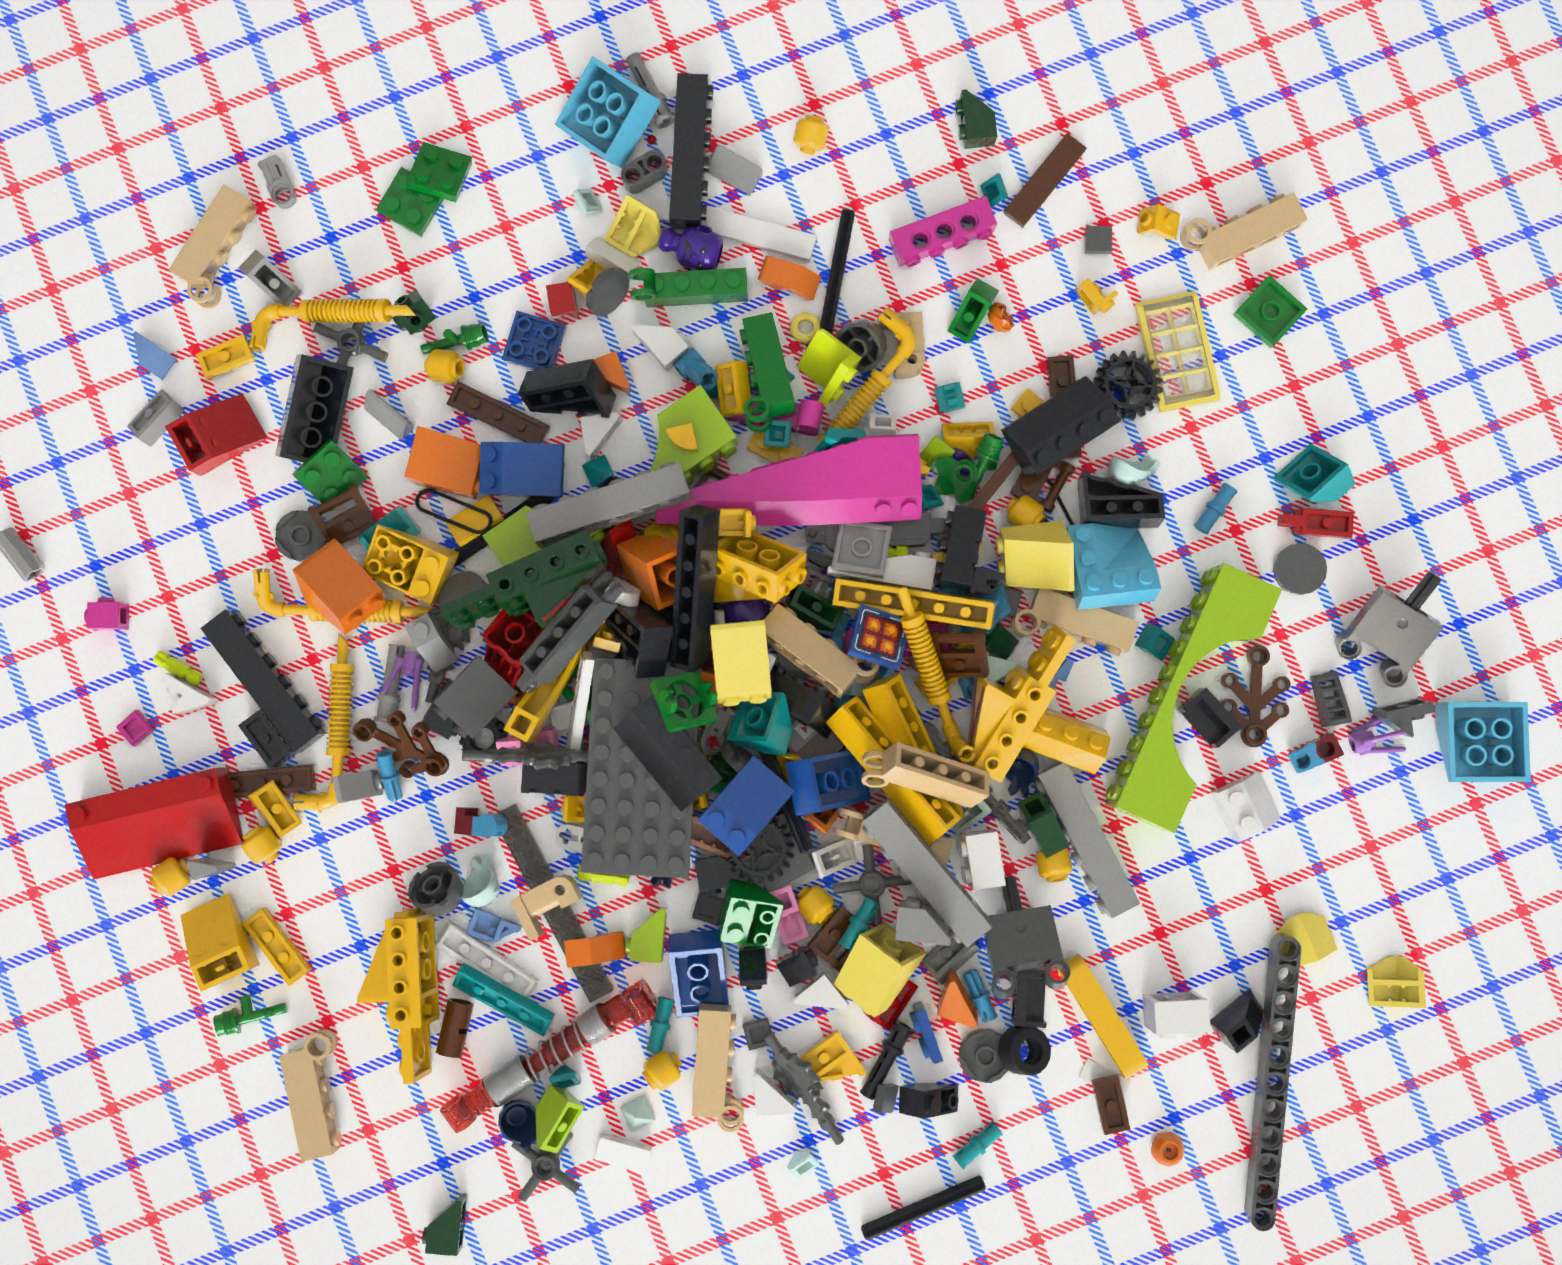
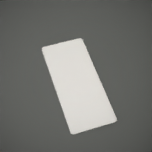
M1087 1059L1079 1078L1092 1084L1091 1080L1116 1075L1117 1073ZM1117 1074L1124 1097L1131 1081Z

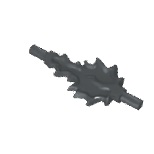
M439 607L430 610L428 613L436 616L453 650L454 647H458L464 651L463 641L470 643L469 629L474 628L475 624L466 629H456L443 617ZM429 665L427 666L430 670L428 675L430 683L425 702L432 703L436 698L440 684L446 679L445 671H452L453 665L437 673Z
M531 743L530 745L522 744L520 748L516 749L501 747L499 750L488 748L483 750H462V761L498 762L499 764L523 762L526 766L533 765L535 770L543 768L557 770L563 765L569 766L577 761H588V751L566 749L565 746L556 747L551 743Z
M772 1031L765 1034L763 1038L773 1051L774 1060L771 1062V1065L776 1068L773 1079L781 1082L785 1095L792 1093L796 1100L802 1098L803 1104L809 1106L811 1117L818 1120L821 1129L827 1131L836 1145L841 1144L845 1139L834 1124L835 1119L833 1115L827 1111L830 1109V1105L820 1098L821 1095L818 1090L824 1088L819 1082L821 1081L820 1077L811 1069L813 1067L812 1063L800 1060L797 1057V1053H790L786 1047H782Z

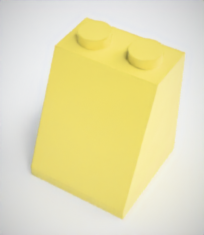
M1062 520L999 528L1000 538H996V550L1001 555V561L997 562V572L1005 573L1003 580L1006 586L1074 591L1073 541Z
M765 620L710 625L718 704L736 706L739 702L743 701L759 704L766 702V699H771Z
M886 922L859 935L833 984L840 990L843 996L853 1000L861 1007L863 1012L872 1015L874 1018L889 1008L926 955V952L912 942L895 940L896 930Z

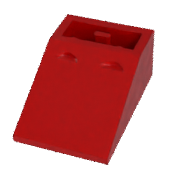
M239 394L192 411L164 426L189 471L199 476H203L268 438L244 394Z

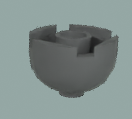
M857 319L845 324L835 336L836 339L862 357L856 367V370L860 371L859 373L873 370L885 356L887 342L883 330L876 323L867 319Z
M439 861L426 865L428 869L421 874L417 872L411 880L408 889V897L412 904L423 914L433 917L444 916L452 912L459 905L464 890L459 873L448 863Z

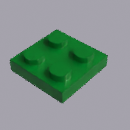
M423 142L406 180V186L409 189L456 203L472 166V157Z
M401 167L375 210L378 214L422 237L444 199L407 188L406 180L410 171Z
M1269 275L1232 315L1269 348H1272L1308 308Z
M331 438L292 473L293 477L321 503L347 490V486L353 483L358 487L369 477Z

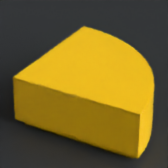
M692 423L666 429L669 438L678 447L688 451L698 450Z

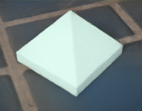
M575 189L573 191L576 207L579 212L588 214L601 213L603 211L592 189Z
M644 1095L620 1107L631 1132L656 1120Z
M795 1151L787 1168L798 1179L819 1166L820 1163L809 1151Z

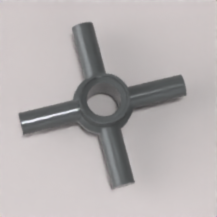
M355 322L352 328H344L340 331L321 323L314 325L313 331L336 341L337 347L341 352L336 362L338 364L347 366L351 356H359L362 353L383 362L388 358V352L365 342L361 332L366 322ZM351 337H355V344L352 347L347 348V340Z
M872 844L862 845L865 872L860 875L857 881L832 883L833 894L860 891L863 896L868 897L879 905V897L887 887L912 885L910 879L905 881L901 875L884 877L881 872L875 869ZM870 877H876L879 880V887L874 891H869L865 888V881ZM880 907L871 919L873 925L882 923Z
M571 1131L558 1153L545 1150L537 1152L533 1148L528 1153H524L520 1148V1143L511 1144L512 1148L531 1161L533 1175L518 1194L520 1200L526 1202L541 1181H548L553 1178L575 1194L581 1184L560 1169L559 1155L574 1136ZM539 1161H549L552 1169L549 1171L543 1170L540 1167Z

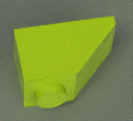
M661 907L631 934V938L627 937L625 953L630 954L629 961L662 963L667 907Z
M549 1085L536 1106L537 1147L541 1150L558 1153L585 1108L567 1089Z

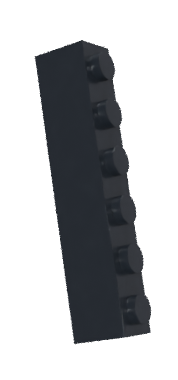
M677 73L669 221L672 229H685L690 226L697 227L702 225V221H707V205H703V196L708 197V181H704L705 172L710 170V157L706 156V148H711V132H707V124L712 125V108H708V101H713L714 86L709 85L708 74Z
M698 504L680 510L672 623L673 639L671 640L670 667L692 673L709 665L710 625H712L721 511V509Z
M223 610L200 629L292 752L302 753L326 734L322 729L324 727L322 720L316 714L312 715L307 709V706H309L307 700L300 693H295L291 687L293 685L291 679L285 673H280L276 667L278 664L276 659L269 652L265 653L260 646L262 644L261 639L254 632L250 633L245 626L247 621L238 611Z

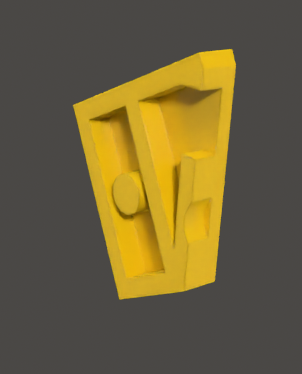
M838 1029L798 1056L800 1060L812 1063L813 1067L811 1069L820 1077V1083L827 1079L839 1080L843 1079L844 1076L856 1074L863 1076L867 1074L866 1069Z

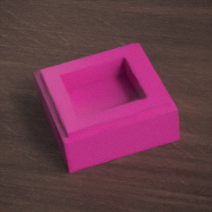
M135 710L116 726L132 747H136L156 730L140 710Z

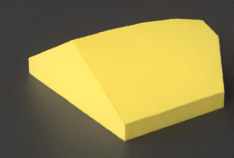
M627 194L604 240L633 258L655 248L662 232L658 212Z
M1309 912L1299 913L1289 917L1280 930H1277L1274 934L1285 933L1299 941L1301 945L1300 966L1318 962L1338 950L1323 915ZM1289 941L1282 943L1280 947L1282 953H1286L1290 949Z
M1388 956L1367 969L1369 1006L1426 1008L1424 971L1406 957Z

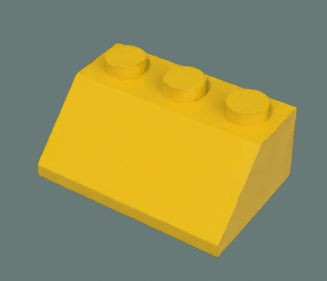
M1046 708L1023 748L1096 774L1107 757L1111 737L1106 729Z

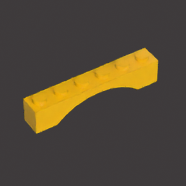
M590 639L551 684L544 683L540 687H536L531 693L524 695L516 705L503 730L527 743H535L575 669L581 652L585 650Z

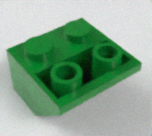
M729 879L718 920L719 941L771 949L782 913L783 902L756 883L750 884L746 881Z

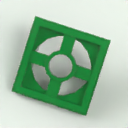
M699 671L653 679L649 683L668 733L712 724L718 720L713 708L718 694L717 692L711 693L714 685L713 682H703ZM680 683L691 686L697 695L689 696L683 692ZM676 698H685L689 705L688 709L680 708ZM701 704V713L698 717L694 718L691 709L693 705ZM675 711L681 713L683 717L678 716Z

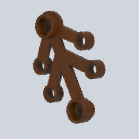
M1260 645L1251 647L1246 654L1247 661L1251 664L1250 694L1238 682V677L1234 673H1226L1220 679L1221 685L1226 689H1231L1249 710L1248 720L1237 709V703L1233 699H1224L1220 702L1223 706L1226 702L1231 703L1232 709L1229 713L1242 726L1240 732L1241 740L1246 746L1253 748L1262 746L1267 739V730L1280 718H1284L1289 714V706L1284 702L1273 704L1271 713L1260 721L1261 710L1281 692L1287 691L1291 686L1290 680L1287 677H1276L1272 682V686L1261 695L1262 669L1270 660V652L1266 647ZM1254 652L1260 654L1259 661L1253 659ZM1227 676H1231L1233 678V684L1231 686L1226 684L1225 680ZM1280 679H1282L1285 682V687L1283 689H1280L1278 687V681ZM1279 705L1284 708L1282 715H1279L1276 711ZM1252 729L1257 733L1255 739H1251L1249 736V732Z
M394 710L387 718L388 724L394 728L399 738L378 729L376 722L371 718L360 719L353 726V734L358 740L367 742L373 737L397 749L393 751L394 762L412 757L421 761L414 763L411 760H406L400 766V774L405 778H411L414 774L422 772L437 777L445 774L450 767L447 757L441 752H437L427 736L430 732L429 726L424 722H417L411 729L412 736L418 739L423 750L416 747L404 725L406 716L400 710Z

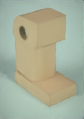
M923 311L898 312L896 314L904 321H910L909 325L914 330L916 343L908 359L905 358L895 369L894 379L912 378L920 374L925 363ZM882 313V314H883L884 316H886L889 320H891V318L888 317L885 313ZM877 319V325L882 330H890ZM897 339V347H898L899 344H900V341ZM912 360L915 364H910L908 361Z
M562 874L515 897L510 902L529 941H532L544 934L537 916L559 905L562 909L584 896L576 880L570 875ZM560 885L565 888V892H561Z

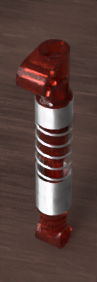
M642 978L605 1003L599 1002L590 1009L576 1016L573 1019V1024L569 1026L562 1025L561 1031L557 1034L551 1032L549 1039L546 1041L539 1040L537 1045L538 1051L533 1048H527L526 1058L521 1054L516 1055L502 1066L484 1076L476 1088L474 1087L471 1091L466 1092L465 1095L459 1094L447 1101L441 1107L440 1113L454 1133L465 1130L476 1120L477 1116L488 1111V1108H499L532 1087L537 1081L539 1082L540 1078L537 1073L543 1069H546L551 1074L552 1071L549 1067L551 1064L553 1066L558 1064L563 1066V1061L569 1057L575 1059V1053L581 1049L586 1051V1046L589 1044L595 1046L604 1038L606 1039V1037L616 1031L618 1025L629 1018L633 1020L635 1025L649 1019L657 1011V999L647 981ZM529 1050L535 1052L534 1054L528 1057Z

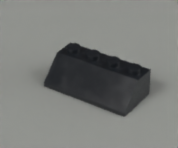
M304 354L296 355L275 456L305 462L330 438L336 444L338 443L354 367Z
M1083 376L1002 428L1001 432L1023 474L1038 476L1121 422L1110 398L1087 376Z
M654 694L613 728L681 812L723 779V776L685 730L668 733Z

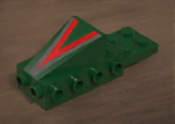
M587 529L486 574L489 585L444 604L439 608L443 617L456 629H466L473 626L475 621L480 618H490L499 614L502 608L509 616H520L528 612L530 607L536 622L545 630L581 586L585 584L592 585L602 573L607 572L604 564L609 561L599 541H593Z

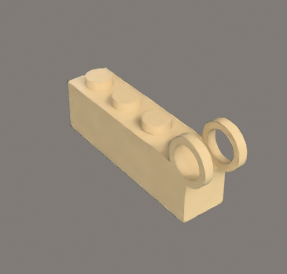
M225 184L222 185L168 269L176 277L188 283V296L206 309L214 308L220 303L221 291L213 284L215 274L227 262L229 252L234 245L240 242L242 232L247 224L254 220L256 210L258 209L250 199ZM193 287L196 288L194 295L192 292ZM208 288V293L200 298L202 290ZM215 290L216 297L214 301L206 304L205 302L209 301L212 298Z
M1294 192L1287 196L1282 193L1269 201L1270 204L1264 207L1261 204L1252 207L1247 211V215L1241 218L1238 215L1229 218L1224 222V226L1218 229L1215 226L1211 227L1206 219L1194 218L1181 232L1180 242L1189 251L1199 250L1210 271L1300 228L1308 218ZM1195 223H1200L1204 225L1207 232H1205V230L1201 226L1195 225ZM1190 230L1198 231L1202 239L1194 238ZM1185 235H1186V238H1187L1191 243L1197 244V245H1196V246H1192V245L1188 244V243L1186 242V240H1185Z
M1036 589L1030 608L1018 612L1012 618L1011 628L1016 635L1028 637L1036 633L1039 628L1046 629L1047 626L1052 627L1055 624L1064 629L1068 634L1080 637V642L1092 647L1099 644L1106 647V652L1120 656L1121 653L1130 651L1140 622L1101 608L1077 610L1074 598L1049 589ZM1021 615L1029 616L1032 619L1033 627L1030 631H1024L1020 628L1019 618Z
M778 603L764 619L767 644L839 699L854 681L865 684L874 679L879 668L878 664L844 654L833 640L823 638L818 634L817 629L813 625L802 622L789 607H782ZM858 663H867L872 670L863 671L858 667ZM857 674H859V675H861V676H864V677H867V678H861V677L857 676Z
M900 742L894 743L884 752L868 751L863 754L862 762L865 766L882 768V771L869 770L862 774L861 782L868 787H884L890 782L969 808L989 797V772ZM869 758H882L883 761L875 762L869 760ZM869 777H879V778H882L883 780H880V781H872V780H869V779H867V778H869Z
M838 808L837 812L847 815L848 819L844 830L833 828L831 833L881 847L875 838L871 840L862 829L864 826L862 820L867 814L852 809ZM941 836L930 845V848L947 866L954 840Z
M700 1003L692 1117L717 1118L718 1125L722 1130L735 1132L743 1125L744 1107L738 1099L731 1097V1093H726V1083H732L733 1067L728 1066V1056H734V1040H729L730 1030H735L736 1014H731V1005ZM727 1110H734L739 1115L735 1119L729 1120L722 1114Z
M329 1029L318 1030L307 1037L302 1048L286 1051L279 1056L301 1162L333 1155L340 1149L342 1142L339 1129H336L334 1121L336 1118L335 1105L330 1102L328 1093L331 1088L330 1081L325 1076L323 1069L325 1057L333 1053L338 1044L337 1036ZM316 1038L324 1040L326 1044L325 1051H320L316 1047Z

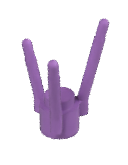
M404 652L403 658L397 657L395 666L381 690V694H386L398 671L402 668L404 675L414 677L411 698V710L413 711L417 710L420 677L425 660L421 654Z
M1375 717L1361 726L1353 727V733L1348 734V740L1352 751L1355 754L1359 753L1360 756L1369 753L1405 752L1406 747L1372 748V746H1376V742L1402 736L1405 734V731L1400 730L1374 736L1372 731H1366V729L1381 722V720Z

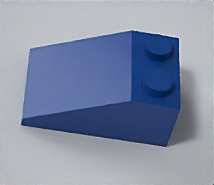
M481 442L479 494L491 496L563 497L565 445L525 442Z
M850 751L785 763L789 785L795 790L792 794V800L796 816L871 800L869 787L861 782L862 774L866 771Z
M754 755L698 819V822L737 856H740L795 790Z
M707 930L669 934L668 955L677 1018L699 1016L700 1003L729 1005L723 942L719 941V931Z

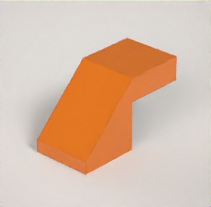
M768 255L765 256L757 280L775 290H789L807 301H813L821 276L802 265Z
M624 931L600 933L593 937L565 940L564 948L567 968L594 965L626 958Z

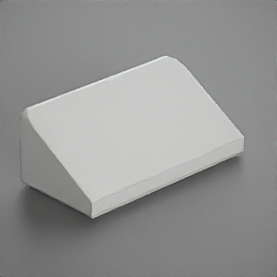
M600 236L585 247V256L605 269L619 268L628 277L630 270L639 268L642 265L640 261L606 242Z
M602 1133L594 1160L646 1174L653 1147Z

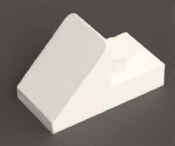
M165 673L160 683L167 686V692L181 697L172 714L188 713L216 705L219 699L174 674Z

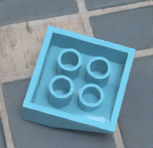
M592 56L554 125L607 162L622 169L662 101Z
M1096 523L1066 527L1074 547L1073 595L1077 610L1155 601L1161 590V584L1156 564L1138 529Z
M1528 702L1435 703L1436 732L1448 782H1531Z

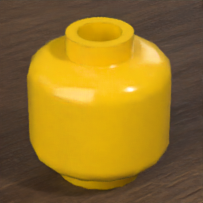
M805 115L804 118L797 121L793 143L800 147L799 152L814 155L815 151H821L825 148L829 131L828 125L824 123L825 119L813 115Z
M435 349L425 359L424 369L433 382L454 384L464 375L465 363L456 351Z
M1023 495L1019 499L1014 497L1006 507L1008 511L1007 522L1012 526L1043 523L1046 518L1044 506L1028 495Z
M258 825L242 837L244 841L241 844V848L254 864L265 862L268 865L280 856L277 851L282 847V841L270 826L262 827Z
M1067 848L1048 858H1045L1041 850L1035 855L1039 875L1041 878L1047 879L1048 883L1067 880L1068 875L1073 871Z
M169 857L151 870L152 877L149 878V881L159 895L173 896L190 884V877L188 875L190 872L184 859L178 861L174 857Z
M819 885L811 888L806 886L796 896L799 899L797 904L800 911L798 913L811 925L818 923L823 925L832 913L835 912L833 908L835 904L834 899Z
M662 1050L644 1062V1071L641 1074L653 1090L657 1088L660 1091H664L680 1079L681 1071L679 1067L682 1063L674 1052L668 1054L665 1050Z

